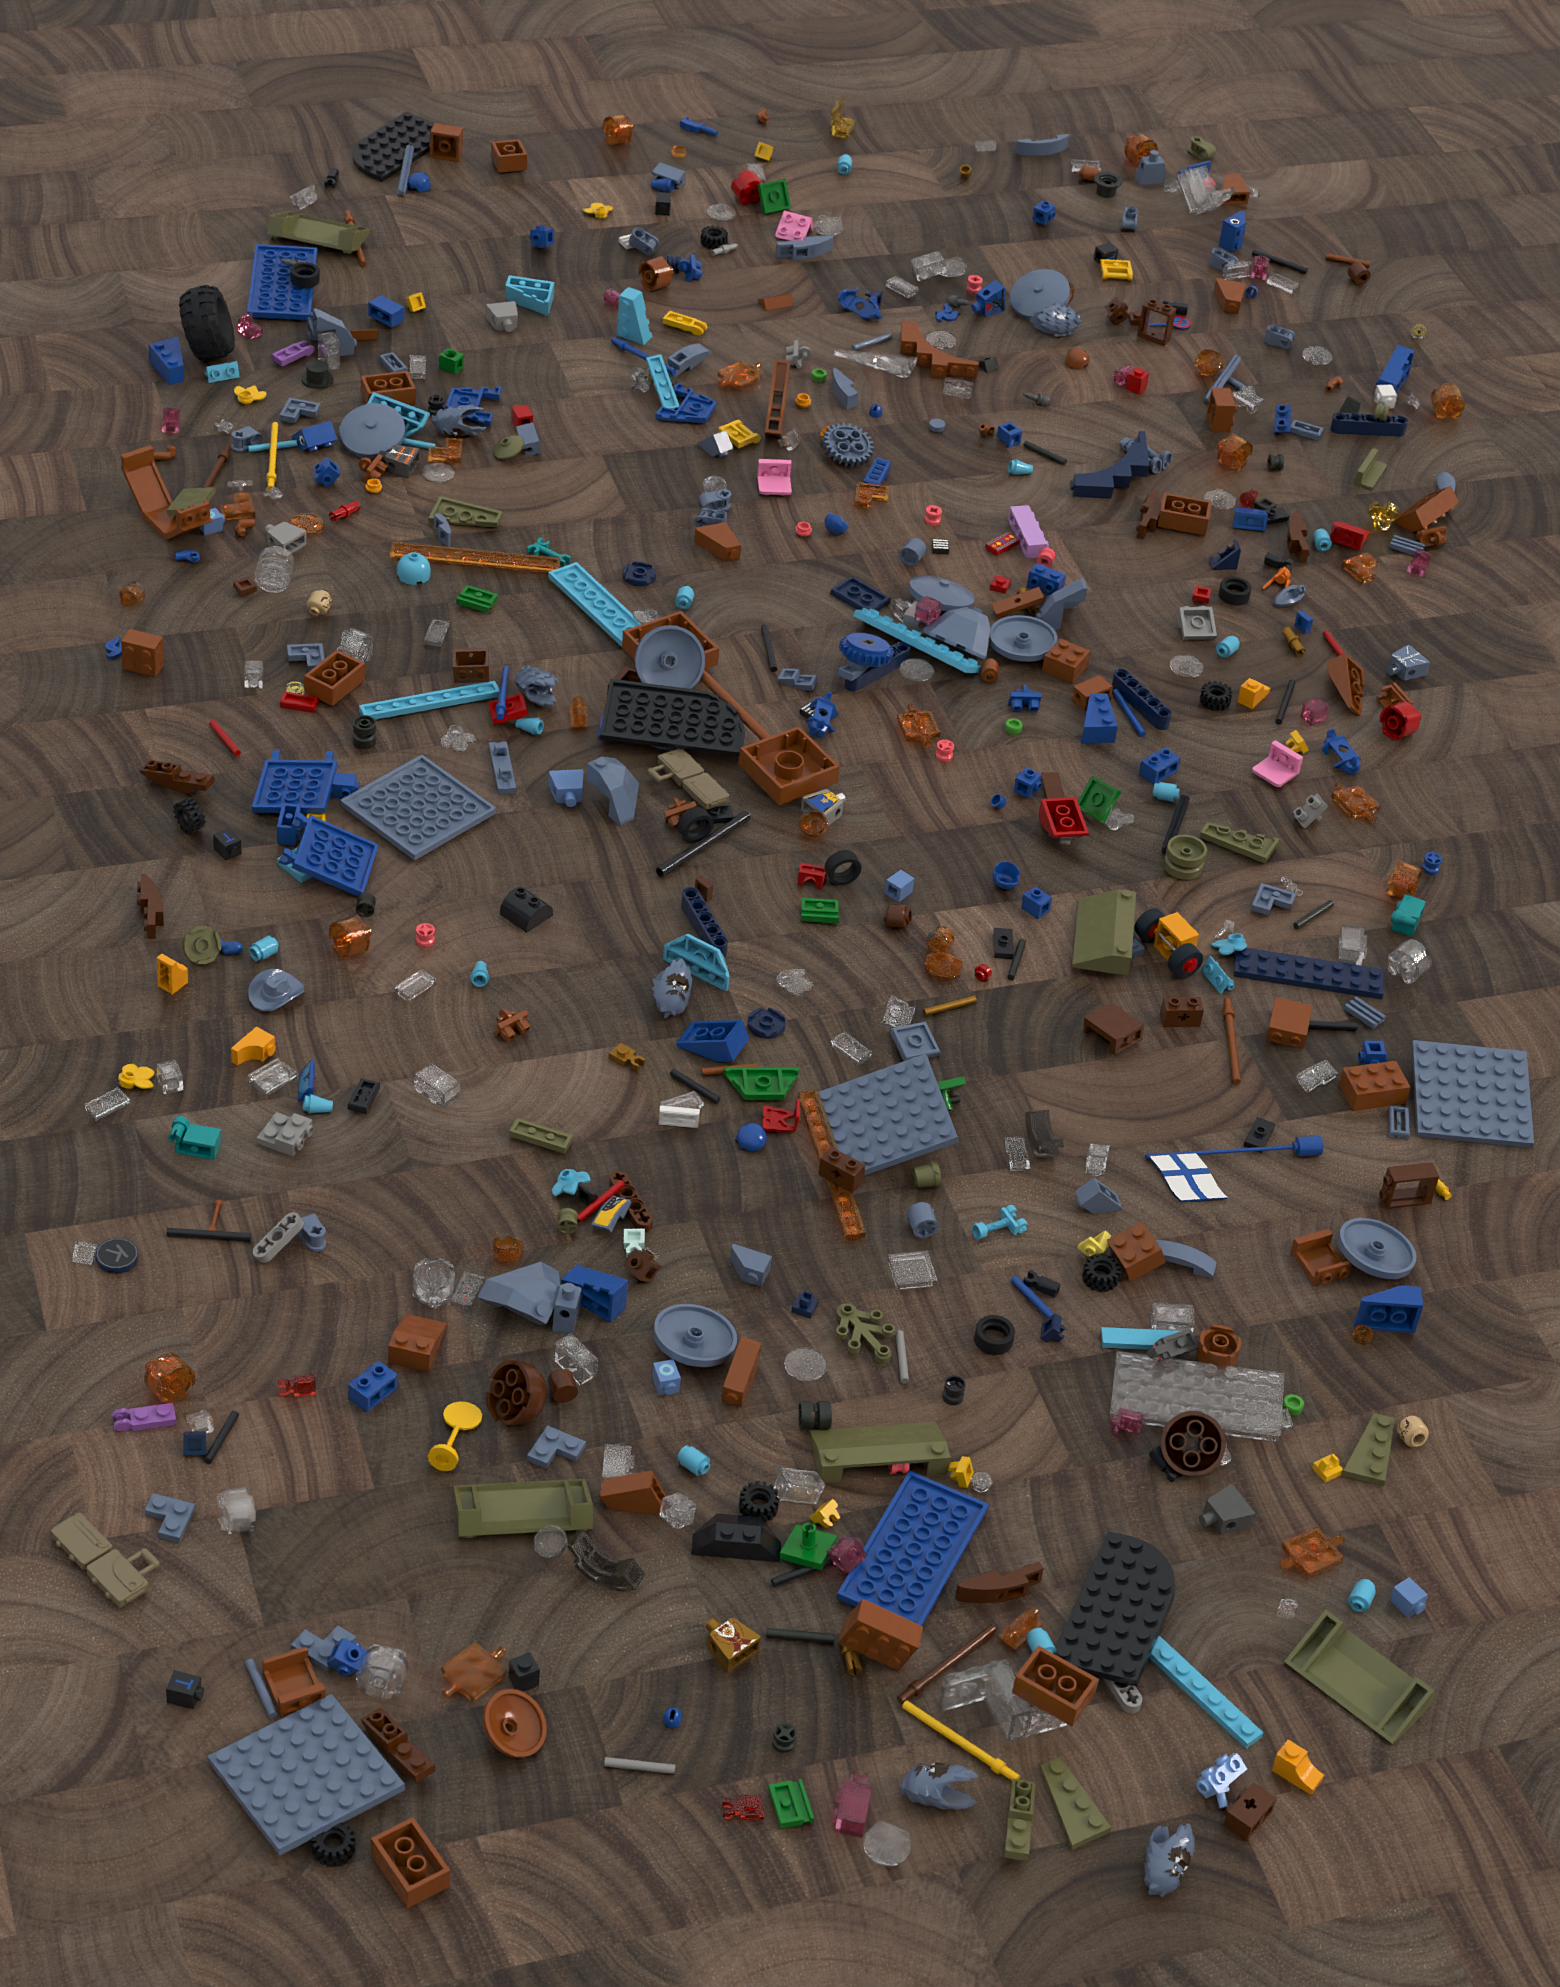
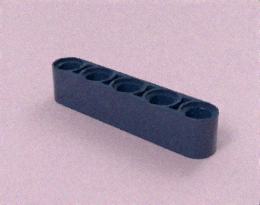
M1334 413L1330 430L1337 434L1402 437L1405 435L1408 419L1404 416L1388 415L1385 422L1379 418L1374 419V414Z
M898 642L892 645L891 648L894 649L892 662H889V664L885 663L881 667H868L862 675L853 681L845 679V688L849 691H857L907 664L910 645L905 642Z
M1116 669L1112 680L1113 690L1118 689L1123 698L1155 728L1159 730L1168 729L1172 711L1127 670Z
M694 887L685 888L682 892L681 902L685 915L700 940L718 948L724 958H726L728 939L700 892Z

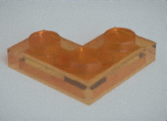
M446 438V447L429 446L428 461L461 463L463 439Z
M857 482L854 506L871 508L872 499L888 500L889 486Z
M250 492L233 494L234 504L219 505V512L223 514L225 520L255 517V509Z
M1366 552L1344 560L1342 567L1363 584L1375 579L1376 573L1370 568L1376 567L1378 560Z

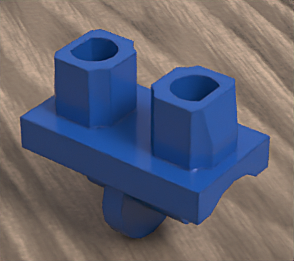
M690 254L689 261L682 259L678 262V269L681 272H685L686 281L691 282L692 278L700 280L702 264L695 260V255Z
M1275 405V434L1291 433V405Z
M1022 685L1021 690L1010 692L1008 705H1011L1013 712L1022 711V706H1028L1029 712H1037L1042 693L1027 690V685Z

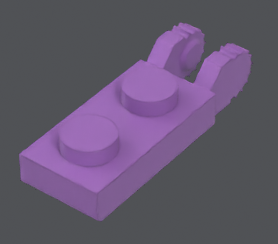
M303 340L273 353L271 360L280 366H284L305 355L313 354L314 346L308 345Z
M173 1403L132 1408L129 1410L121 1408L112 1412V1418L115 1421L113 1424L114 1429L118 1432L138 1431L176 1424Z

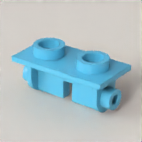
M237 361L206 367L207 370L204 371L209 383L240 377Z
M1209 956L1201 968V972L1220 994H1222L1224 989L1232 990L1234 988V981L1220 968L1219 963Z

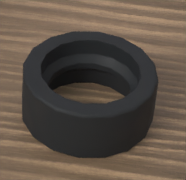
M308 262L294 264L290 269L291 283L300 288L315 287L320 282L318 266Z
M1231 576L1221 581L1219 597L1225 603L1243 605L1249 601L1251 585L1247 580ZM1228 589H1235L1241 592H1233Z
M694 807L684 812L679 818L677 829L686 841L696 843L711 833L714 821L705 809ZM702 819L698 827L688 831L694 822Z
M841 850L833 853L827 859L824 869L830 881L835 885L841 886L857 879L861 873L862 866L855 853L849 850ZM849 862L852 863L847 870L840 873H834L836 868H838L840 865Z
M985 1316L976 1324L975 1344L981 1351L987 1354H1004L1013 1346L1015 1328L1008 1319L1002 1316ZM992 1329L998 1330L1007 1338L992 1340L987 1338L982 1332Z

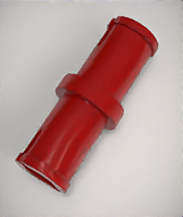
M355 500L347 505H341L339 509L329 513V516H332L330 520L336 522L341 518L349 517L350 514L361 509V506L356 507L360 503Z

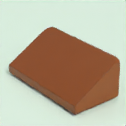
M791 294L758 299V302L767 311L793 306Z
M378 329L349 330L356 341L378 339Z

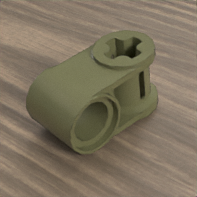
M1194 136L1191 138V146L1188 152L1204 161L1216 154V148L1213 144Z

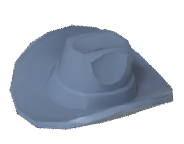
M268 969L256 975L251 981L248 988V997L255 1009L266 1012L283 1006L301 995L305 990L304 985L289 973L280 969Z

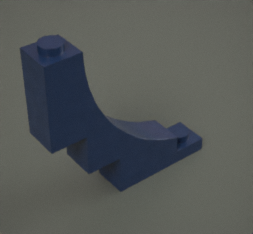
M1139 431L1138 437L1131 443L1126 455L1113 466L1093 473L1074 474L1073 480H1070V490L1073 492V497L1111 499L1114 487L1129 488L1131 477H1147L1149 458L1145 431Z

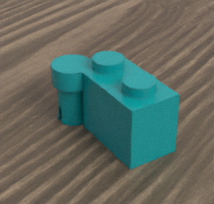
M1405 894L1403 900L1398 901L1396 911H1393L1390 920L1393 923L1391 929L1413 936L1422 917L1426 901Z
M176 1116L168 1136L172 1143L177 1138L175 1153L215 1160L222 1144L221 1129L191 1124L187 1118Z

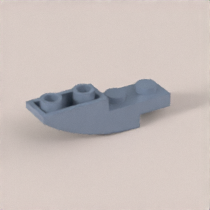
M833 235L804 237V240L777 242L775 255L776 258L791 257L792 260L817 257L832 250L834 237Z
M692 344L668 357L666 364L676 369V374L674 375L676 378L684 370L694 368L709 356L711 351L701 344Z

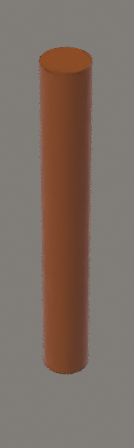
M1329 253L1326 255L1328 260L1348 264L1361 262L1368 268L1370 265L1369 261Z
M750 1063L701 1068V1075L724 1074V1067H760V1064Z

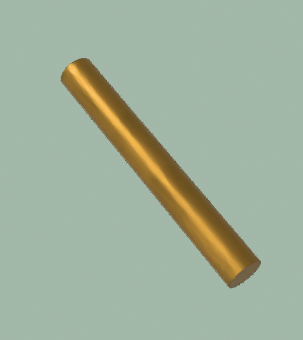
M970 996L923 1009V1015L928 1016L977 1002L975 996Z

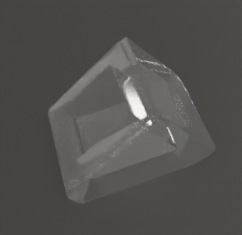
M76 1241L72 1262L93 1265L98 1245Z
M206 1410L185 1416L190 1431H206V1433L214 1431L212 1416Z

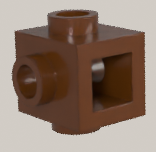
M1117 297L1105 306L1108 313L1106 316L1117 325L1130 316L1127 311L1129 309L1128 306Z
M635 1249L628 1255L627 1261L624 1264L632 1278L648 1283L652 1281L662 1267L653 1259L655 1256L646 1249L644 1251Z

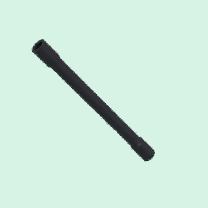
M747 811L741 812L731 821L673 859L666 861L656 868L657 875L664 877L677 866L721 837L751 819L750 814Z

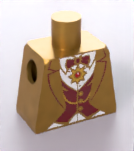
M713 1618L706 1625V1629L710 1632L707 1644L708 1649L726 1673H729L760 1650L761 1636L735 1618H730L723 1624L716 1618Z

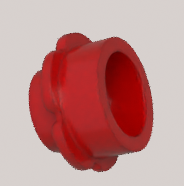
M981 964L974 969L975 977L979 981H989V977L992 975L989 966Z

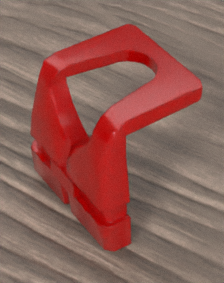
M800 863L797 885L802 886L804 883L812 881L815 883L816 889H822L827 877L824 867Z
M800 1099L796 1100L794 1111L763 1106L762 1128L764 1131H775V1133L795 1132L800 1117ZM795 1117L794 1126H791L784 1121L788 1118Z

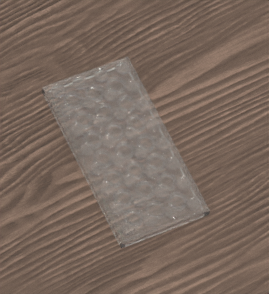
M1117 1351L1109 1419L1165 1427L1168 1421L1179 1413L1199 1411L1213 1417L1220 1424L1225 1435L1280 1442L1285 1373L1234 1366H1215L1214 1364L1174 1358L1162 1360L1159 1356L1150 1359L1148 1355Z

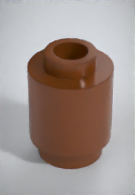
M1083 165V168L1079 169L1078 176L1081 177V180L1094 182V176L1100 173V170L1096 167Z
M987 659L982 664L981 678L987 683H993L998 679L999 664L994 659Z

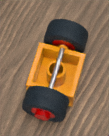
M1152 908L1140 915L1134 925L1136 934L1146 943L1154 942L1153 946L1168 961V967L1177 977H1190L1201 967L1203 955L1196 948L1199 934L1178 912L1165 916L1161 910Z

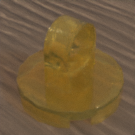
M1380 501L1370 503L1367 513L1374 519V529L1377 532L1388 530L1390 521H1395L1399 518L1400 508L1390 502H1386V505L1380 504ZM1380 521L1383 523V528L1380 527Z

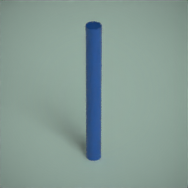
M1114 689L1112 691L1114 697L1140 737H1144L1146 735L1145 730L1119 690Z

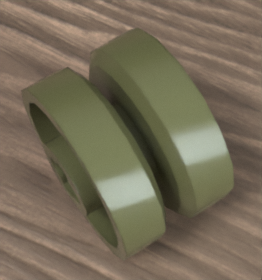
M1177 835L1172 837L1168 842L1163 865L1165 870L1171 876L1182 880H1191L1199 877L1203 871L1207 847L1202 840L1195 836Z

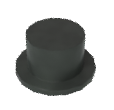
M1111 172L1097 173L1094 176V182L1097 184L1096 193L1104 198L1114 197L1117 188L1122 185V178Z
M323 360L309 361L306 365V372L301 377L302 383L313 389L327 388L334 381L333 375L329 372L328 363Z

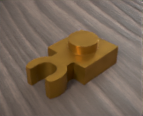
M619 1043L609 1052L608 1059L623 1067L628 1064L634 1071H639V1064L645 1065L644 1057L636 1056L635 1050L622 1043Z

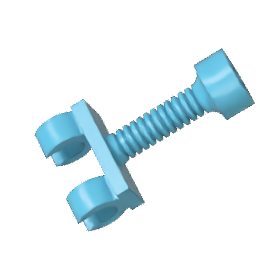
M1009 1205L1006 1208H1001L999 1216L1001 1220L986 1225L983 1222L973 1224L972 1232L974 1237L979 1240L987 1237L988 1232L1007 1226L1013 1235H1017V1233H1023L1027 1230L1025 1225H1028L1024 1218L1015 1221L1014 1218L1017 1216L1015 1212L1018 1210L1014 1205Z

